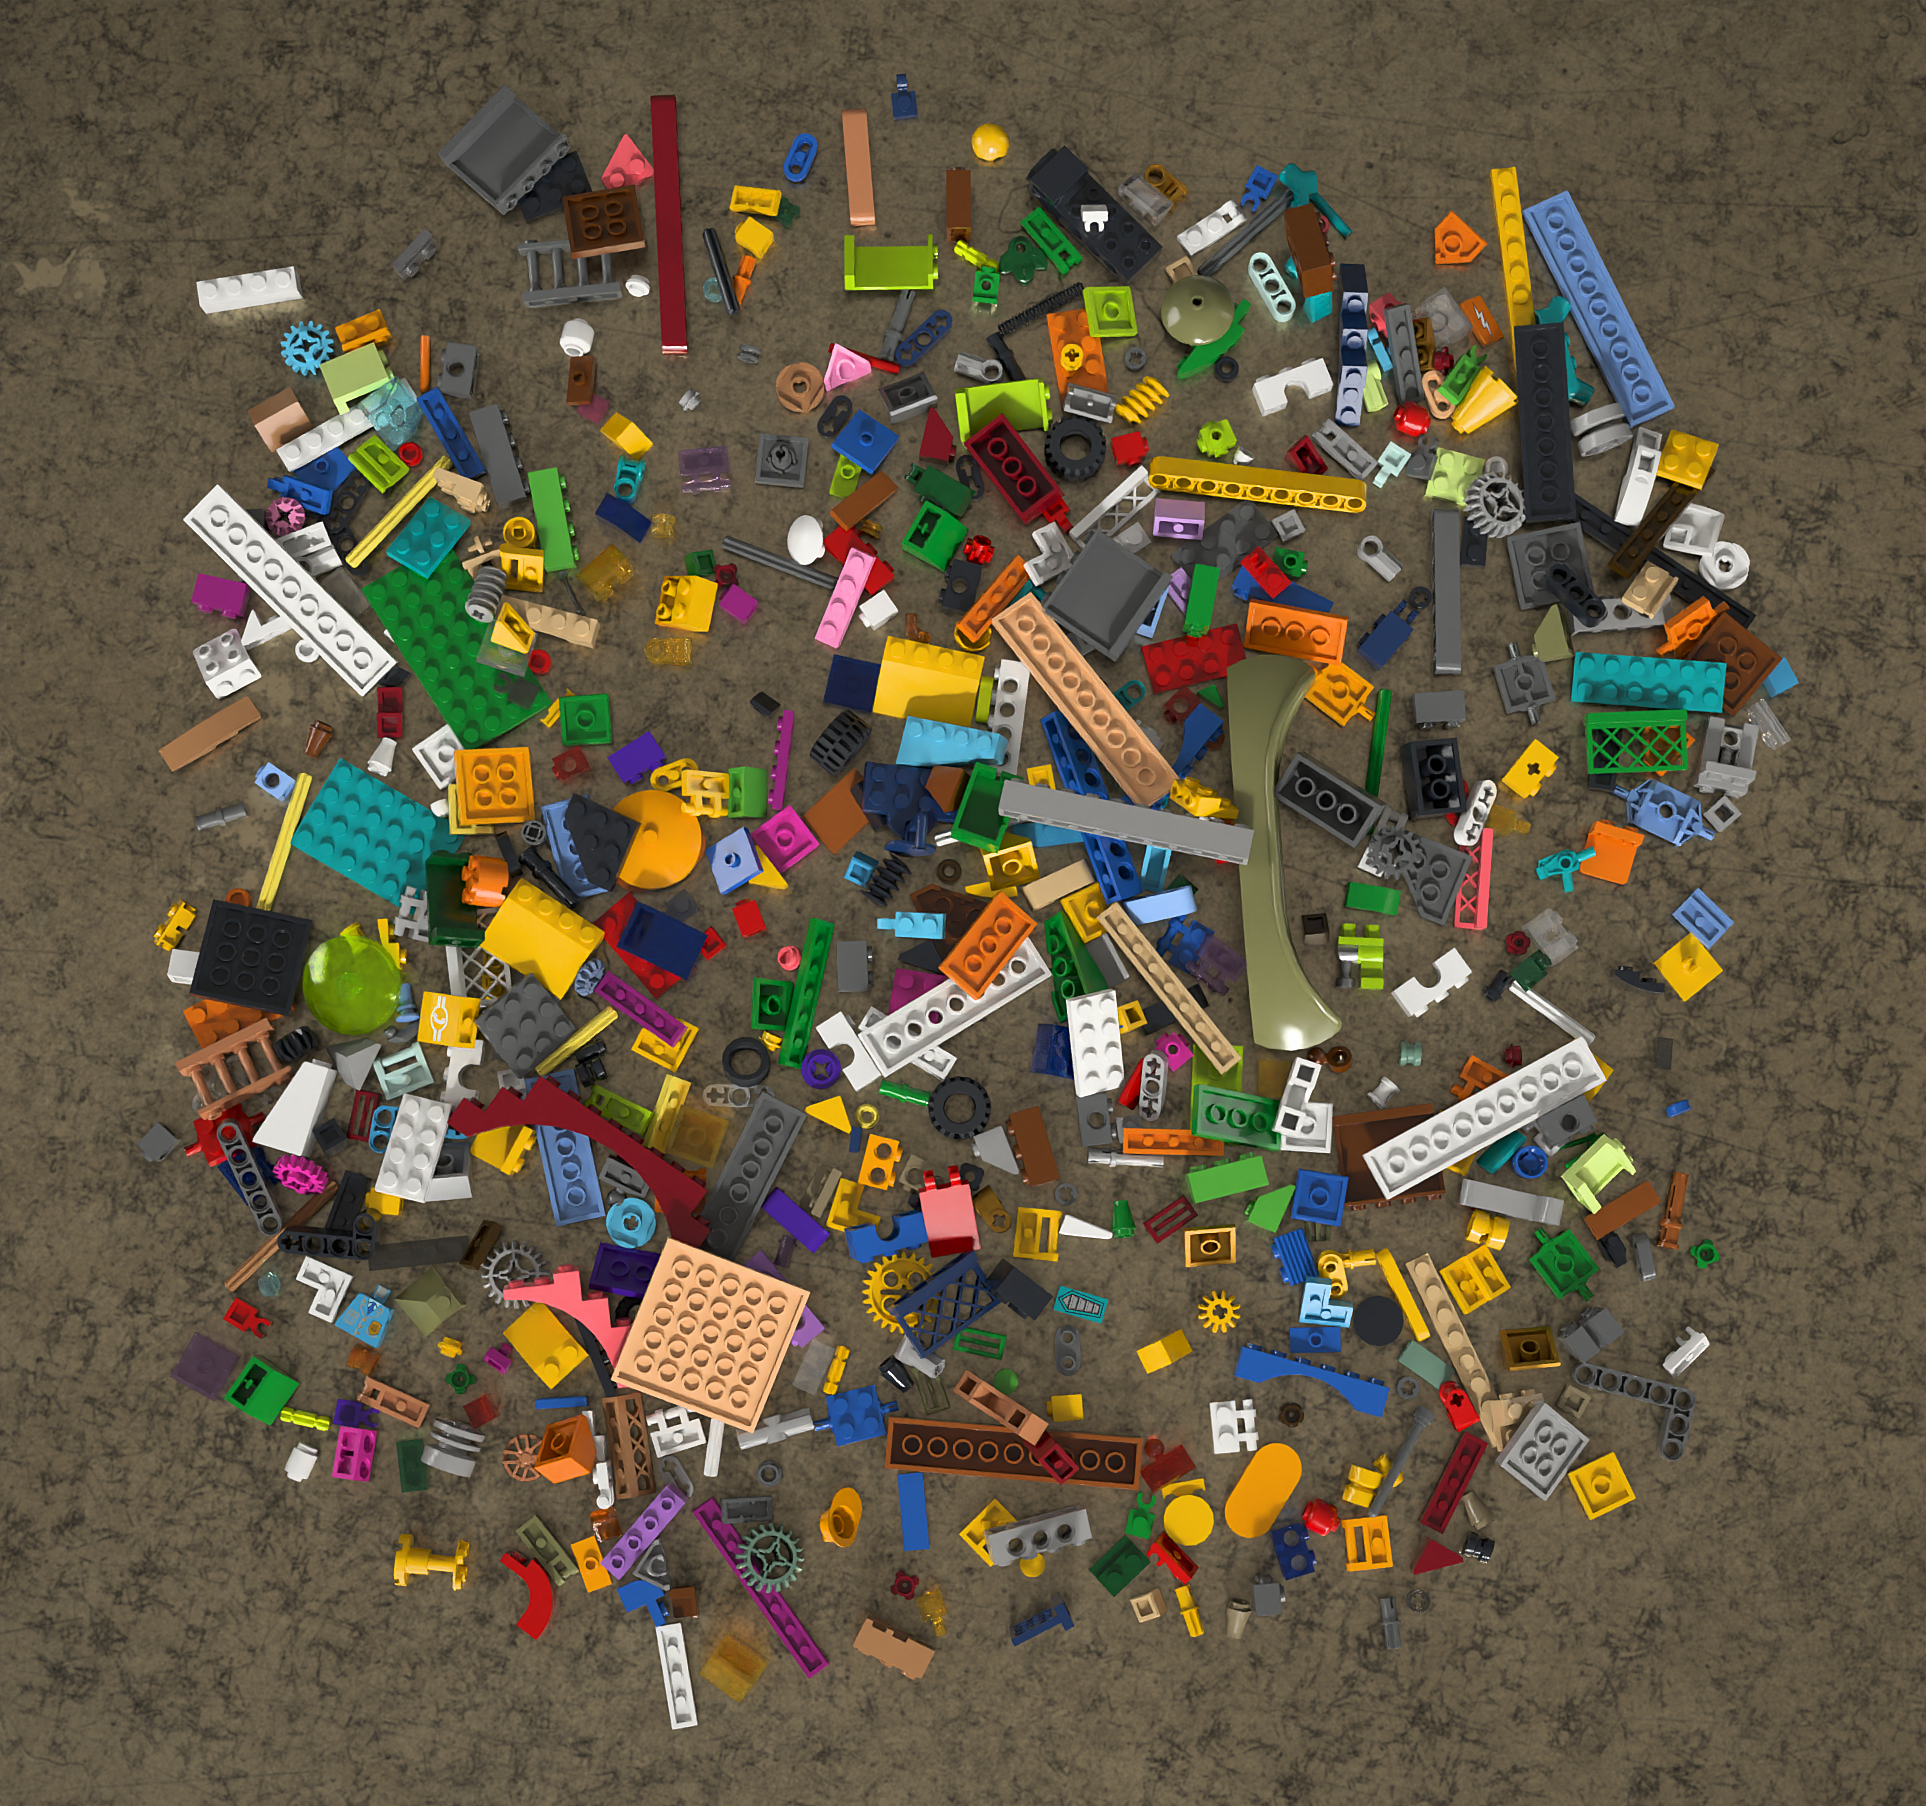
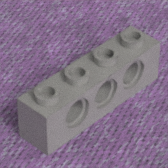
M1670 594L1653 619L1622 603V598L1614 599L1613 595L1598 597L1604 603L1606 611L1601 622L1596 627L1589 628L1584 626L1568 610L1571 636L1665 628L1664 624L1673 617ZM1615 607H1620L1625 611L1624 618L1616 616L1614 612Z
M1081 1504L983 1530L990 1560L994 1565L998 1564V1566L1010 1565L1013 1563V1560L1023 1558L1024 1560L1032 1559L1038 1556L1037 1553L1044 1551L1054 1553L1060 1551L1062 1546L1069 1544L1071 1546H1079L1085 1544L1087 1539L1092 1538L1086 1509ZM1063 1524H1067V1532L1064 1535H1058V1528ZM1038 1531H1043L1044 1536L1042 1540L1033 1542L1034 1534ZM1019 1538V1545L1014 1549H1010V1540Z

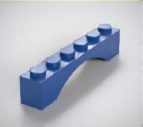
M1201 703L1185 720L1183 746L1178 759L1172 766L1178 777L1184 780L1192 772L1193 767L1191 766L1196 760L1201 761L1209 750L1207 749L1208 745L1212 741L1216 743L1224 732L1222 730L1224 721ZM1170 792L1152 804L1150 809L1159 811L1162 808L1160 803L1165 797H1170ZM1128 795L1121 797L1125 804L1135 806Z
M1248 1343L1247 1347H1240L1233 1373L1234 1376L1258 1383L1282 1375L1314 1377L1325 1381L1337 1389L1349 1401L1354 1410L1382 1418L1390 1389L1383 1386L1385 1381L1371 1377L1369 1382L1359 1379L1360 1374L1345 1370L1344 1375L1335 1373L1336 1367L1322 1363L1320 1368L1310 1366L1311 1360L1296 1357V1361L1286 1359V1353L1272 1350L1271 1354L1261 1352L1262 1346Z

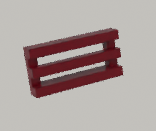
M356 1089L346 1138L369 1142L374 1111L380 1107L381 1093L361 1089L359 1091ZM365 1095L358 1135H355L354 1130L361 1097ZM375 1097L367 1137L363 1135L371 1098Z
M1182 1195L1142 1224L1153 1237L1156 1244H1158L1193 1220L1198 1214L1185 1195ZM1180 1203H1184L1185 1206L1156 1227H1151L1150 1224ZM1189 1210L1191 1214L1158 1237L1156 1232Z

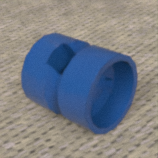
M1526 1146L1520 1147L1510 1157L1509 1163L1512 1172L1516 1176L1523 1179L1537 1178L1545 1172L1548 1160L1545 1152L1539 1147Z

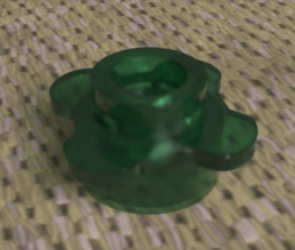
M783 197L780 200L777 216L772 217L778 219L784 226H790L796 215H799L800 207L791 204L788 198Z

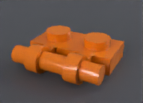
M1470 1055L1459 1075V1078L1467 1082L1465 1087L1462 1088L1454 1084L1450 1092L1458 1096V1100L1463 1101L1474 1095L1471 1093L1474 1086L1483 1090L1509 1075Z

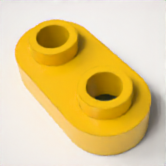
M680 759L654 770L650 778L651 785L655 790L673 791L682 787V771L684 768L699 771V768L692 759ZM661 777H667L668 783L661 785L659 780Z
M1334 1250L1323 1251L1317 1258L1320 1278L1331 1279L1332 1287L1339 1286L1337 1290L1331 1289L1329 1297L1331 1299H1339L1346 1294L1348 1289L1342 1257ZM1330 1263L1334 1264V1267L1328 1268L1326 1266Z

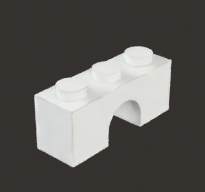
M1310 358L1303 361L1300 367L1293 369L1292 366L1280 370L1276 376L1270 377V375H1265L1258 378L1253 385L1252 391L1262 416L1286 408L1288 401L1284 390L1288 386H1300L1305 391L1308 399L1331 391L1333 382L1323 358L1318 360Z
M1455 948L1431 964L1438 976L1434 987H1423L1413 977L1391 992L1408 1017L1413 1014L1419 1017L1429 1009L1427 1007L1428 1003L1433 1000L1437 1003L1449 995L1447 992L1449 988L1455 985L1458 989L1469 981L1467 976L1472 971Z
M839 1012L817 1026L816 1029L829 1050L840 1044L849 1045L854 1050V1060L848 1067L843 1069V1072L856 1092H858L882 1075L874 1060L868 1055L861 1039L852 1030L856 1025L849 1014L844 1016L842 1012Z
M475 1040L474 1049L448 1046L447 1056L450 1057V1064L444 1070L443 1080L447 1084L446 1091L441 1093L440 1102L452 1105L454 1107L453 1112L463 1098L470 1100L473 1096L479 1099L480 1091L467 1089L463 1085L462 1073L470 1066L483 1067L486 1041Z
M1299 1057L1294 1059L1272 1131L1293 1138L1299 1137L1306 1115V1106L1322 1065Z

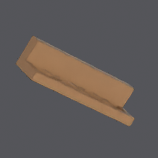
M641 1392L602 1398L616 1498L626 1499L656 1493ZM633 1399L634 1411L632 1414L627 1412L625 1400ZM633 1424L638 1429V1436L635 1440L630 1436V1428ZM636 1450L641 1452L642 1461L639 1465L634 1462L633 1455ZM642 1475L645 1478L647 1489L639 1491L637 1480Z

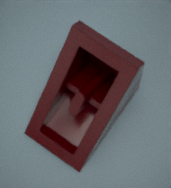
M1306 434L1287 451L1284 458L1299 473L1322 475L1328 469Z
M1427 1537L1410 1570L1413 1575H1418L1463 1563L1464 1561L1460 1555Z

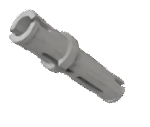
M1088 1147L1087 1163L1110 1164L1111 1167H1115V1165L1163 1167L1164 1154L1123 1153L1122 1149H1116V1147H1111L1110 1149Z

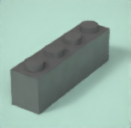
M496 403L469 412L499 508L505 509L529 501L527 493L531 492L527 479H522L520 470L524 468L520 456H515L513 452L516 442L512 432H507L505 425L509 424L505 409L500 410Z

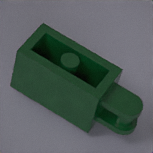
M912 463L910 465L912 467L911 471L904 478L917 485L914 491L921 495L919 500L924 503L925 501L932 504L936 503L951 516L956 514L962 517L976 491L930 465L925 470ZM922 472L923 475H922L920 481H919V482L916 481L917 478H918V476H919L920 473Z

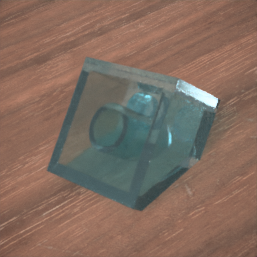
M398 376L392 378L357 404L391 451H394L413 436L424 413Z

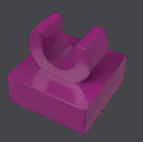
M505 1342L498 1351L490 1347L485 1354L484 1362L505 1375L512 1362L507 1358L512 1352V1347Z

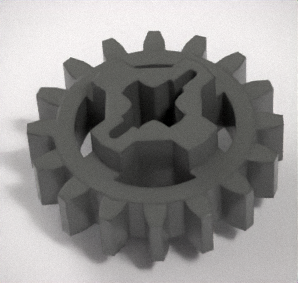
M1391 826L1389 832L1382 828L1380 830L1381 837L1374 834L1372 838L1375 843L1368 844V847L1373 849V851L1369 852L1367 857L1374 860L1369 866L1376 865L1378 869L1375 873L1384 872V879H1388L1390 875H1393L1395 881L1399 879V874L1406 878L1409 876L1407 870L1412 872L1416 870L1413 863L1421 862V859L1416 857V854L1421 853L1422 849L1415 847L1420 841L1419 839H1411L1412 831L1407 835L1404 834L1405 827H1401L1399 831H1396L1395 826ZM1394 837L1390 844L1381 843L1386 838ZM1404 841L1408 844L1410 852L1406 850L1403 844ZM1396 846V852L1400 854V856H1397L1392 861V853L1389 852V850H1392ZM1378 854L1383 856L1385 865L1380 861ZM1397 863H1407L1405 867L1395 869Z

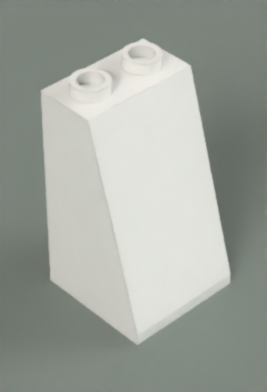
M313 1059L312 1063L304 1061L255 1134L252 1142L295 1155L311 1157L316 1141L312 1130L321 1126L338 1072L331 1069L332 1064Z

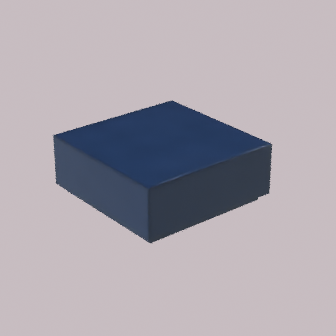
M852 1127L849 1152H860L862 1129L860 1127Z

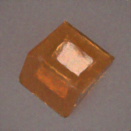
M614 1506L590 1513L591 1525L598 1543L622 1536Z

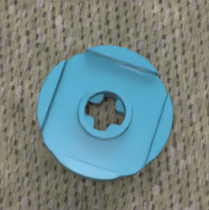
M624 1199L620 1206H617V1203L614 1204L607 1214L606 1227L612 1240L622 1247L635 1248L643 1246L655 1234L657 1228L656 1213L647 1202L641 1199ZM633 1215L639 1224L638 1227L628 1230V1224L625 1223V1219H631Z

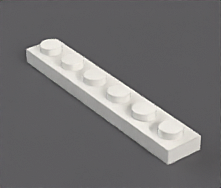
M403 378L392 384L394 392L390 393L387 387L349 408V412L333 417L276 449L289 473L417 402V396L407 380Z

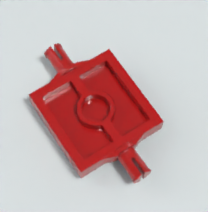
M239 1103L223 1111V1114L214 1120H204L202 1117L194 1120L193 1124L197 1132V1142L184 1147L186 1155L190 1157L199 1151H203L207 1163L211 1167L226 1161L227 1157L217 1138V1129L221 1121L227 1118L237 1120L244 1131L250 1147H256L257 1143L252 1142L254 1138L253 1126L265 1121L266 1116L264 1112L261 1111L256 1115L248 1117L242 1103ZM232 1126L222 1128L223 1134L227 1137H233L236 1134V1130ZM235 1149L232 1153L233 1156H236L245 1151L243 1149Z

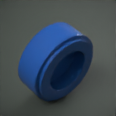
M1685 1099L1668 1106L1666 1112L1669 1118L1689 1111L1692 1109L1690 1101Z

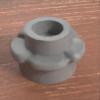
M690 388L681 398L679 404L684 407V411L688 408L694 410L701 401L698 397L699 391L696 392Z

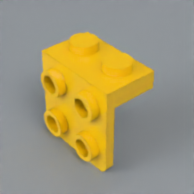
M526 1125L502 1127L481 1133L475 1138L470 1148V1153L501 1169L500 1171L513 1176L515 1172L518 1173L525 1161L522 1158L526 1150L530 1151L537 1138L534 1136L536 1131Z

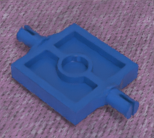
M874 1384L827 1396L828 1418L813 1421L814 1426L824 1423V1425L816 1426L815 1431L831 1428L835 1435L837 1447L887 1435L884 1424L885 1414L899 1411V1407H891L898 1405L897 1400L882 1404Z

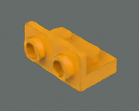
M380 309L335 327L345 354L373 342L376 347L382 346L388 342V339L392 338Z

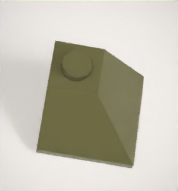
M1558 604L1552 605L1534 634L1535 642L1532 643L1535 658L1539 657V660L1542 662L1575 657L1565 611Z
M434 1266L394 1298L426 1337L466 1305Z

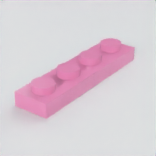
M855 547L851 548L815 639L836 649L840 647L876 559L875 556Z

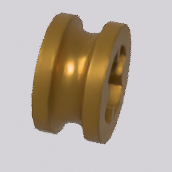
M862 519L863 527L858 529L859 532L869 538L879 539L878 532L882 531L883 527L873 521Z

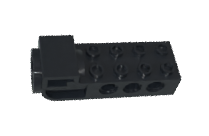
M1065 145L1059 151L1052 148L1028 173L1026 180L1029 182V190L1037 201L1123 286H1129L1160 255L1163 246L1088 173L1089 169ZM1081 205H1106L1108 220L1103 221V231H1099V224L1097 222H1092L1090 224V231H1086L1085 221L1082 220Z

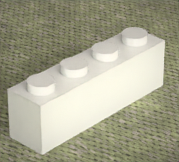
M294 266L196 282L199 304L206 314L303 298L300 276Z

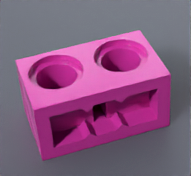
M340 1426L332 1477L369 1482L377 1431Z

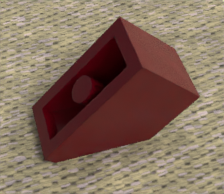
M930 407L919 460L948 466L949 460L955 459L957 446L953 445V436L935 408Z
M1046 1430L1036 1445L1027 1440L1023 1442L1039 1463L1060 1485L1080 1469Z

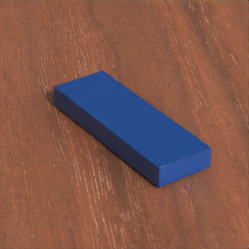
M923 1472L897 1474L904 1551L930 1549Z

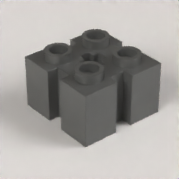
M1590 1306L1580 1314L1582 1317L1580 1321L1574 1323L1570 1321L1560 1329L1562 1333L1557 1338L1575 1361L1585 1363L1600 1352L1607 1344L1609 1345L1625 1332L1606 1307L1596 1306L1593 1308V1306Z

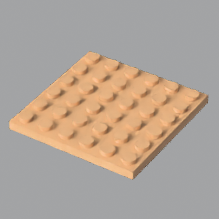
M667 1237L612 1373L611 1380L753 1433L810 1291Z

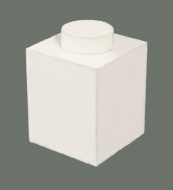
M884 590L859 606L861 612L858 615L866 628L871 626L874 631L898 615V609Z

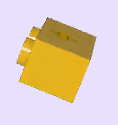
M1534 739L1501 781L1524 799L1529 794L1534 796L1542 787V784L1539 782L1544 775L1549 777L1557 768L1555 762L1559 757L1537 739ZM1533 765L1536 767L1535 773L1529 775V768Z

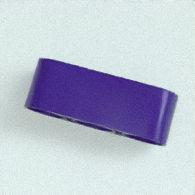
M778 1187L771 1191L761 1206L813 1253L831 1235Z

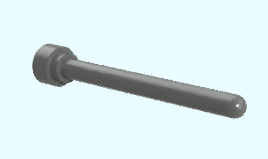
M1418 1406L1413 1414L1415 1417L1413 1421L1415 1423L1368 1510L1370 1517L1375 1518L1378 1515L1423 1428H1427L1435 1419L1436 1415L1429 1409Z

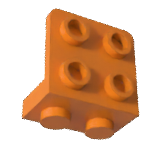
M1600 819L1599 822L1596 821L1591 824L1584 849L1593 846L1596 856L1581 861L1579 871L1583 874L1623 885L1628 881L1636 849L1642 845L1644 835L1638 833L1639 830L1634 827L1624 826L1622 829L1614 826L1615 823L1612 821Z

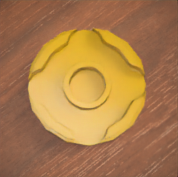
M1181 1495L1172 1499L1167 1505L1163 1522L1170 1538L1176 1543L1190 1546L1205 1541L1212 1531L1214 1518L1209 1504L1201 1497Z

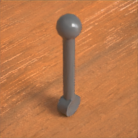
M560 571L558 578L560 581H563L577 609L576 614L585 616L586 611L584 608H581L567 580L568 574L565 571Z

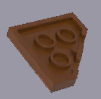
M930 884L910 894L918 912L946 914V938L931 939L942 961H944L989 904L935 884Z

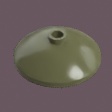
M1205 275L1188 276L1177 281L1168 289L1161 304V317L1166 330L1176 340L1188 345H1206L1218 340L1229 330L1235 314L1234 300L1228 288L1217 279ZM1195 301L1202 302L1199 306L1193 304Z

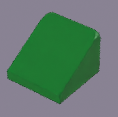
M712 549L691 552L684 557L688 576L703 578L715 574L713 567L716 565Z
M1213 684L1196 694L1199 699L1217 711L1223 710L1225 704L1216 685Z

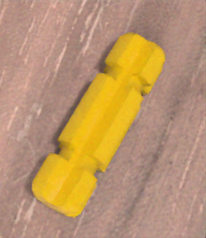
M837 1346L834 1354L836 1357L833 1358L827 1375L828 1381H825L823 1387L825 1393L836 1394L837 1382H840L846 1364L844 1361L845 1358H848L850 1352L848 1347Z

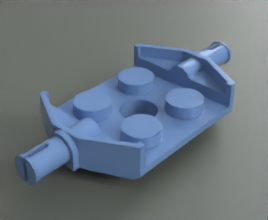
M1653 778L1648 779L1634 790H1628L1616 784L1612 794L1627 801L1628 824L1632 823L1674 843L1676 847L1695 834L1701 835L1710 841L1714 838L1716 831L1703 826L1701 802ZM1661 805L1671 807L1672 815L1670 818L1661 816L1659 811Z

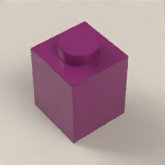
M735 584L730 589L726 587L719 597V600H721L719 603L720 608L743 625L747 623L759 606L756 599Z

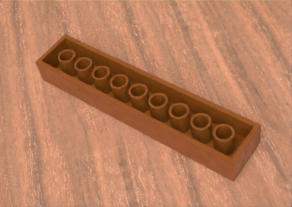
M889 1416L885 1458L886 1469L1058 1483L1023 1444L1025 1439L1004 1425ZM1045 1429L1080 1468L1063 1484L1139 1490L1142 1437Z

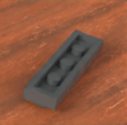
M1403 303L1385 308L1383 311L1398 404L1403 406L1407 401L1419 402L1425 400L1410 304Z

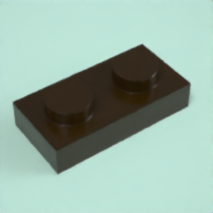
M483 1220L459 1264L467 1269L478 1271L485 1264L487 1254L492 1245L498 1241L502 1226L494 1221Z

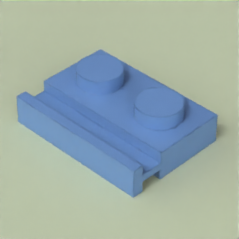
M1699 888L1695 889L1672 913L1707 949L1735 923Z

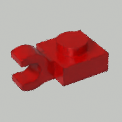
M1063 498L1043 512L1049 523L1057 521L1067 535L1074 528L1065 516L1071 510Z

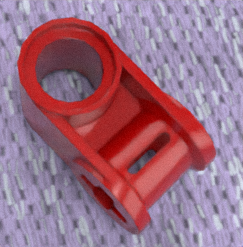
M1447 1381L1440 1386L1439 1397L1447 1411L1450 1422L1457 1432L1480 1421L1467 1394L1456 1382Z

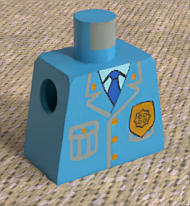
M378 1284L372 1296L365 1292H360L334 1325L367 1344L380 1348L394 1313V1308L385 1304L391 1290Z

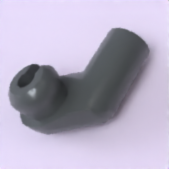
M415 1020L403 1030H397L393 1025L387 1027L384 1030V1035L387 1037L386 1040L390 1043L408 1042L418 1034L419 1023Z

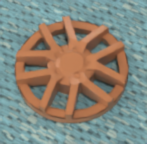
M521 1434L508 1442L503 1451V1465L512 1478L522 1482H530L542 1476L533 1467L538 1456L534 1449L541 1444L542 1439L533 1434ZM525 1438V1448H521L518 1439ZM529 1438L538 1441V1443L530 1448ZM514 1442L518 1451L509 1450ZM507 1453L515 1454L516 1460H507ZM508 1464H517L513 1472ZM520 1467L524 1468L522 1477L516 1475ZM530 1469L535 1474V1476L526 1478L528 1470Z

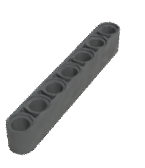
M1433 506L1431 514L1434 674H1460L1459 508Z

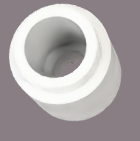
M299 1442L298 1446L293 1448L284 1468L288 1472L287 1477L301 1482L302 1478L308 1479L318 1457L316 1455L318 1449Z

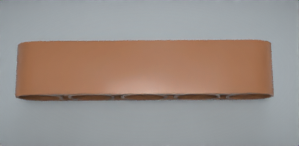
M866 108L842 110L851 227L875 225Z

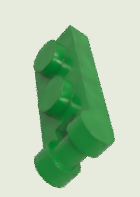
M1040 207L1020 221V225L1055 264L1062 275H1065L1070 270L1069 267L1074 263L1078 264L1083 260L1080 253ZM1065 250L1069 256L1063 260L1059 254Z

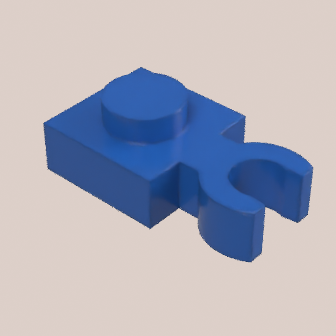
M1257 165L1245 186V189L1250 192L1242 197L1241 206H1244L1247 200H1252L1254 202L1252 211H1257L1260 204L1259 197L1267 199L1278 176Z

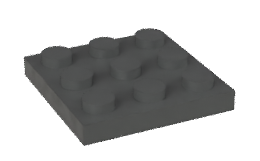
M1580 522L1506 537L1520 610L1560 602L1547 588L1545 583L1550 568L1556 563H1563L1569 566L1594 592ZM1559 574L1553 575L1554 579L1557 581L1564 580V578ZM1570 592L1573 598H1581L1577 592Z
M528 973L473 1020L518 1079L526 1076L577 1031L533 973Z

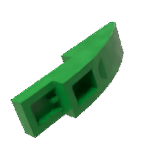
M1244 298L1239 305L1234 303L1235 314L1232 325L1221 338L1206 345L1191 346L1193 349L1189 357L1184 355L1177 365L1179 369L1177 377L1179 379L1193 376L1212 366L1238 343L1245 331L1239 324L1249 312L1251 303Z

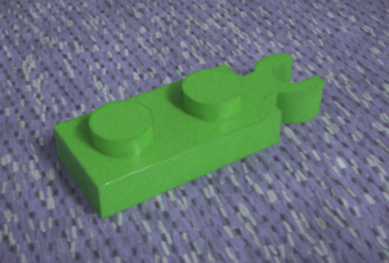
M1474 345L1466 354L1464 353L1459 357L1437 389L1454 406L1462 400L1482 368L1478 365L1487 358L1486 353L1480 358L1476 356L1475 350L1478 347L1477 345Z

